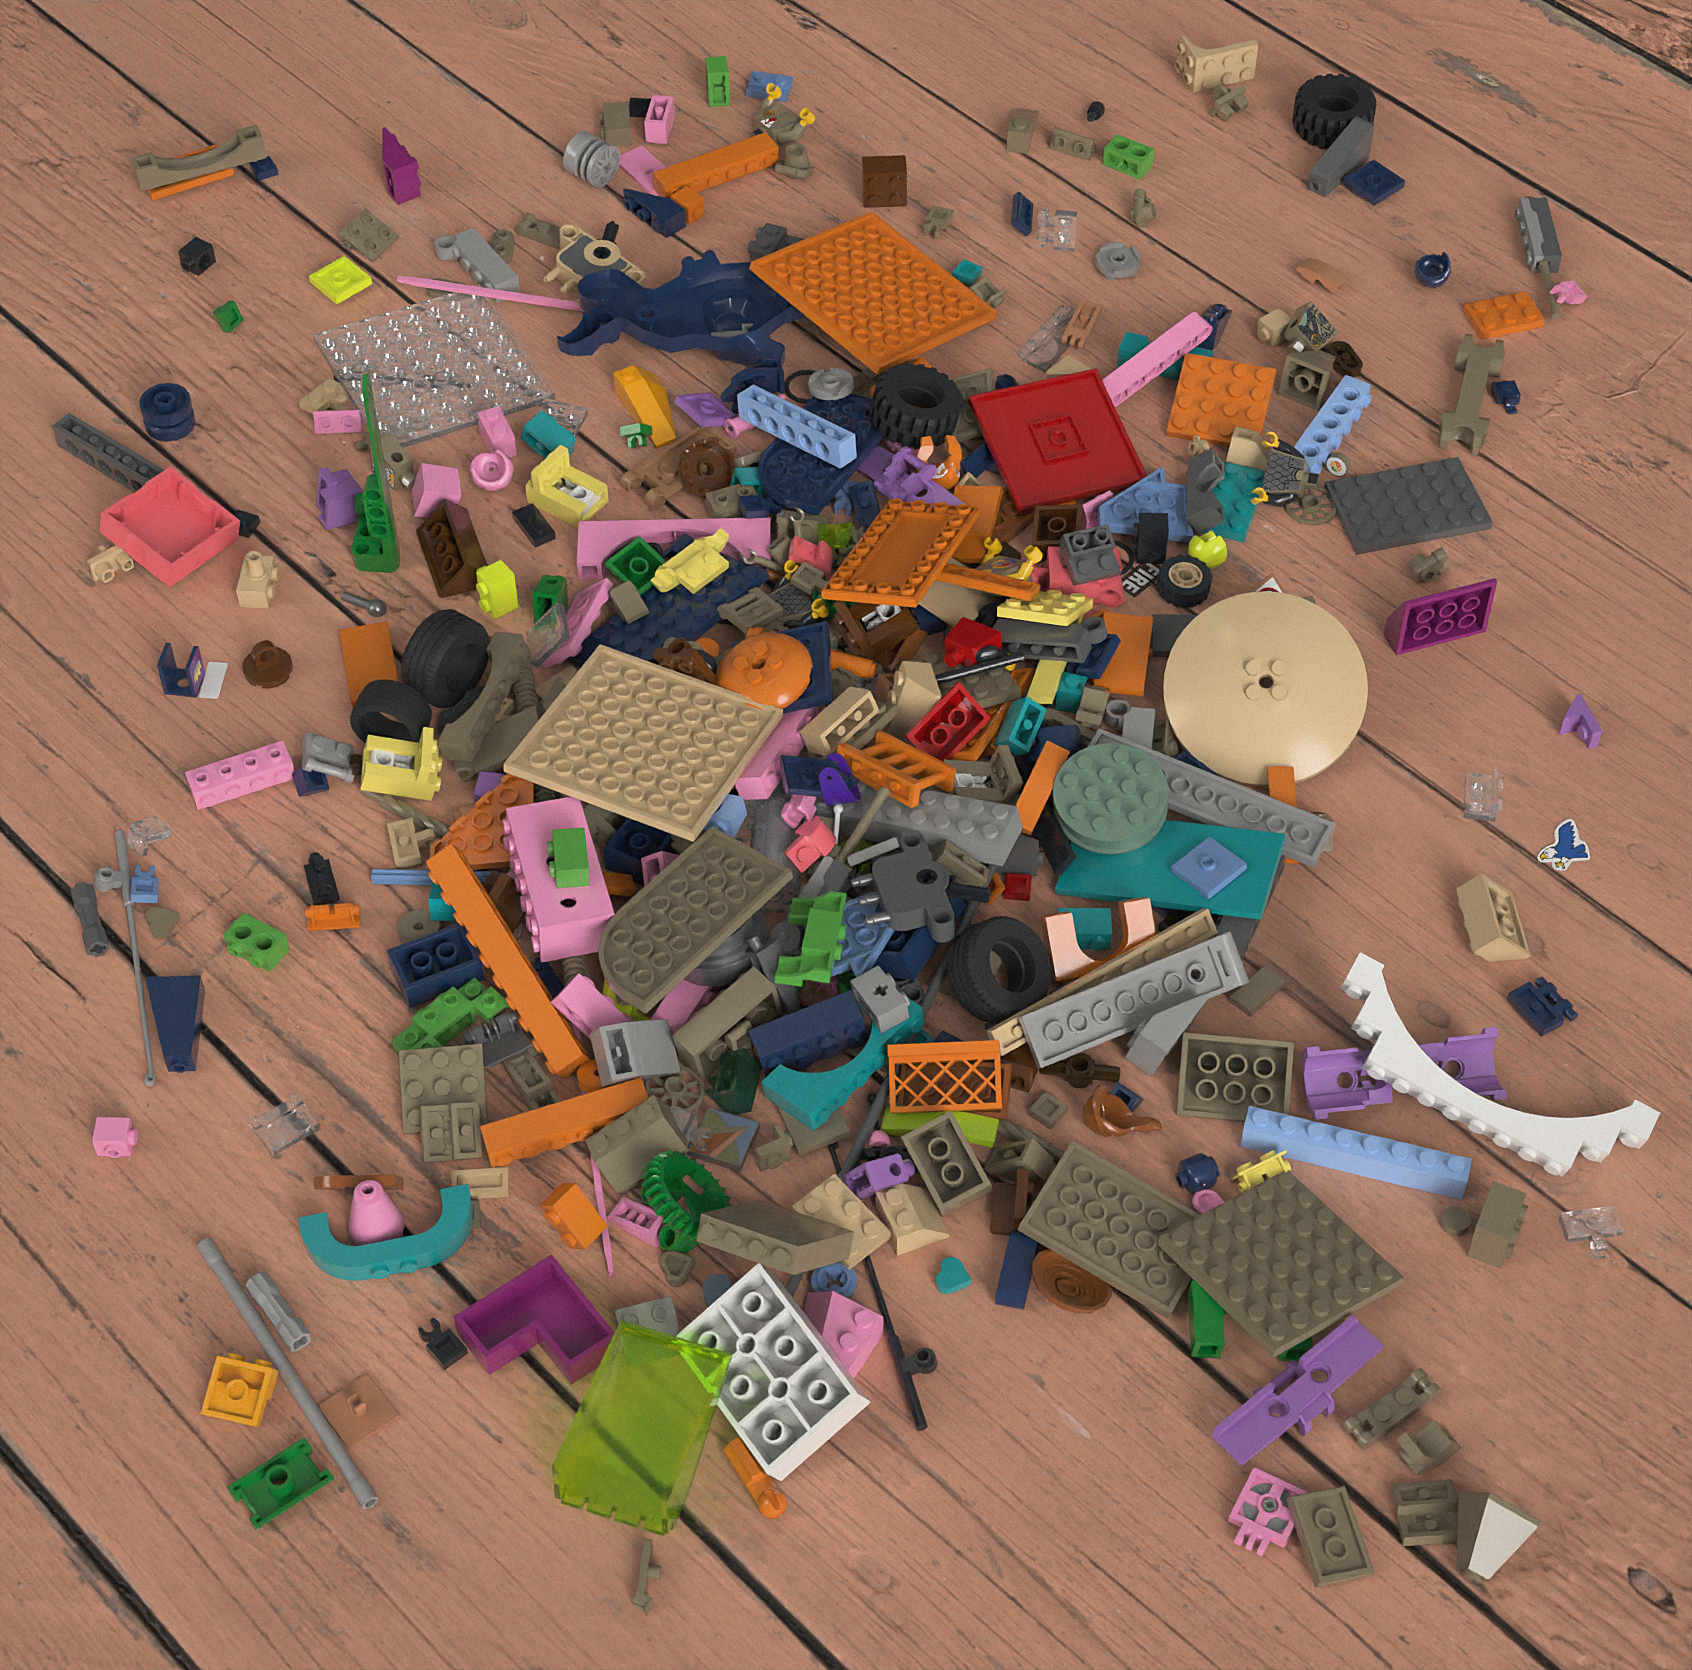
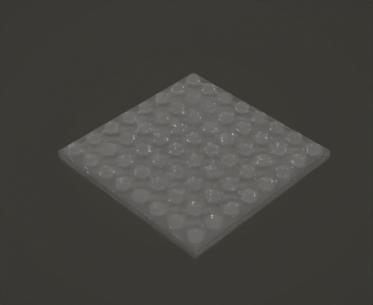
M453 292L313 334L315 344L356 410L359 409L360 416L367 428L368 423L362 395V379L366 371L370 372L380 437L389 432L403 448L479 424L477 412L499 406L503 415L506 416L555 400V393L490 297Z

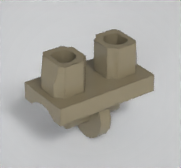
M1241 85L1231 91L1229 87L1216 86L1212 96L1214 109L1209 111L1210 116L1213 118L1218 115L1225 122L1235 112L1231 108L1232 106L1239 113L1244 111L1249 104L1243 96L1246 91L1245 87Z

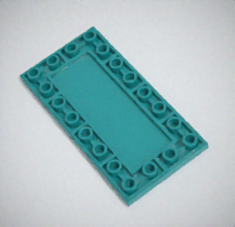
M1165 820L1159 833L1150 842L1136 850L1123 854L1094 853L1071 842L1076 859L1059 876L1055 891L1057 895L1114 902L1147 897L1150 898L1151 906L1194 912L1206 908L1211 914L1262 920L1286 837L1285 833ZM1208 837H1211L1246 862L1247 869L1208 900L1174 875L1171 866Z

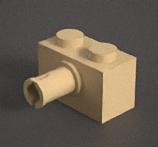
M251 551L245 555L236 588L240 607L269 608L271 599L275 598V581H279L280 568L276 566L274 556H262L258 551Z

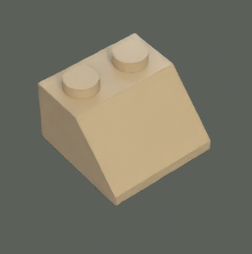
M901 1183L876 1192V1212L880 1221L892 1232L889 1240L897 1256L950 1238V1234L928 1189Z

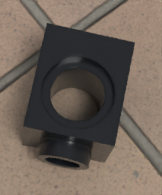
M198 237L193 238L178 251L182 268L197 276H200L216 262L213 245Z

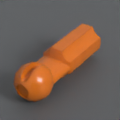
M738 1437L730 1441L723 1449V1453L757 1503L760 1513L766 1518H779L787 1508L785 1495L777 1488L770 1475L765 1472L742 1438Z

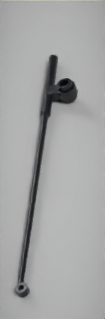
M839 1142L828 1145L837 1175H839L841 1167L835 1149L839 1147ZM868 1255L864 1260L887 1329L888 1343L916 1430L922 1431L928 1425L912 1375L932 1373L938 1365L937 1357L930 1348H920L914 1355L905 1357L899 1336L895 1334L870 1255Z

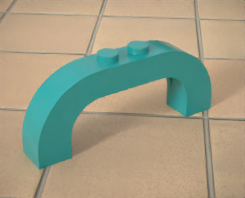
M464 1184L440 1189L443 1206L442 1214L439 1221L428 1231L362 1246H347L335 1240L332 1235L327 1212L299 1217L300 1232L307 1253L313 1263L326 1274L350 1281L372 1278L383 1279L388 1275L402 1272L412 1273L417 1269L441 1263L460 1249L472 1229L474 1210L469 1185Z

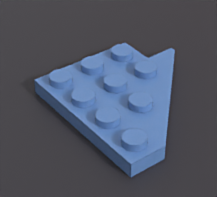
M1159 468L1099 506L1097 511L1098 526L1108 524L1110 532L1133 535V523H1138L1139 513H1168V540L1189 543L1193 537V528L1189 526L1185 518V514H1187L1186 485L1167 483L1165 481L1164 468Z
M858 898L846 902L842 924H847L845 940L839 941V944H843L841 960H835L831 977L851 970L856 978L873 967L895 931L886 922L877 925H866V917L882 912L879 903L859 906ZM801 926L805 934L806 926Z

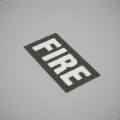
M1140 563L1122 578L1123 590L1134 598L1137 597L1158 579L1161 566L1158 564Z

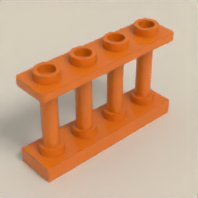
M883 731L876 732L875 744L869 748L859 750L847 743L839 744L837 747V753L844 757L853 775L860 782L878 791L881 786L890 790L889 797L910 808L918 806L920 790L935 785L946 792L953 791L956 773L954 767ZM874 756H878V757H880V758H882V759H881V760H878V759L874 758ZM895 765H896V766H898V767H900V768H902V769L898 770V769H896V768H894V767H892V766H895ZM915 775L921 779L917 780L911 776Z

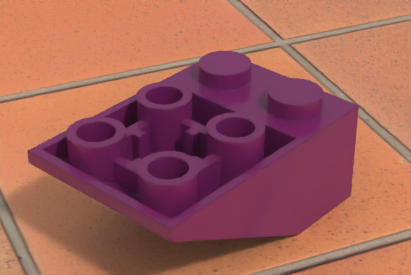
M383 127L382 161L387 193L399 205L421 196L419 188L421 181L417 174L419 165L416 158L409 155L404 145L401 146L396 136L391 134L386 127Z

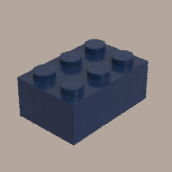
M458 923L387 950L390 969L409 1008L436 999L439 994L448 991L452 987L458 990L474 977L479 982L485 980L482 961L476 948L466 937L467 931L464 926L462 927Z

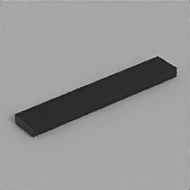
M1019 754L1015 758V764L1023 780L1022 788L1019 790L1021 795L1032 772V768L1027 758ZM1047 800L1033 831L1054 873L1062 875L1076 859V855Z

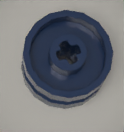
M163 383L150 387L142 394L139 400L145 430L150 437L164 442L177 441L193 431L196 425L191 397L186 388L179 384Z

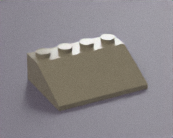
M1183 1033L1180 1052L1177 1116L1245 1122L1249 1106L1289 1115L1294 1042Z

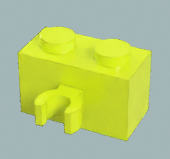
M502 560L477 569L478 583L476 588L480 596L478 603L484 613H488L495 620L519 607L515 575Z

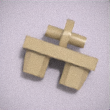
M99 545L96 547L98 554L87 560L91 571V578L94 581L100 579L104 583L113 579L115 570L121 568L127 572L134 568L132 557L117 545L108 549L103 545Z

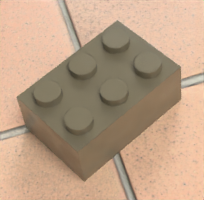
M952 1111L901 1137L942 1218L992 1192L991 1183Z

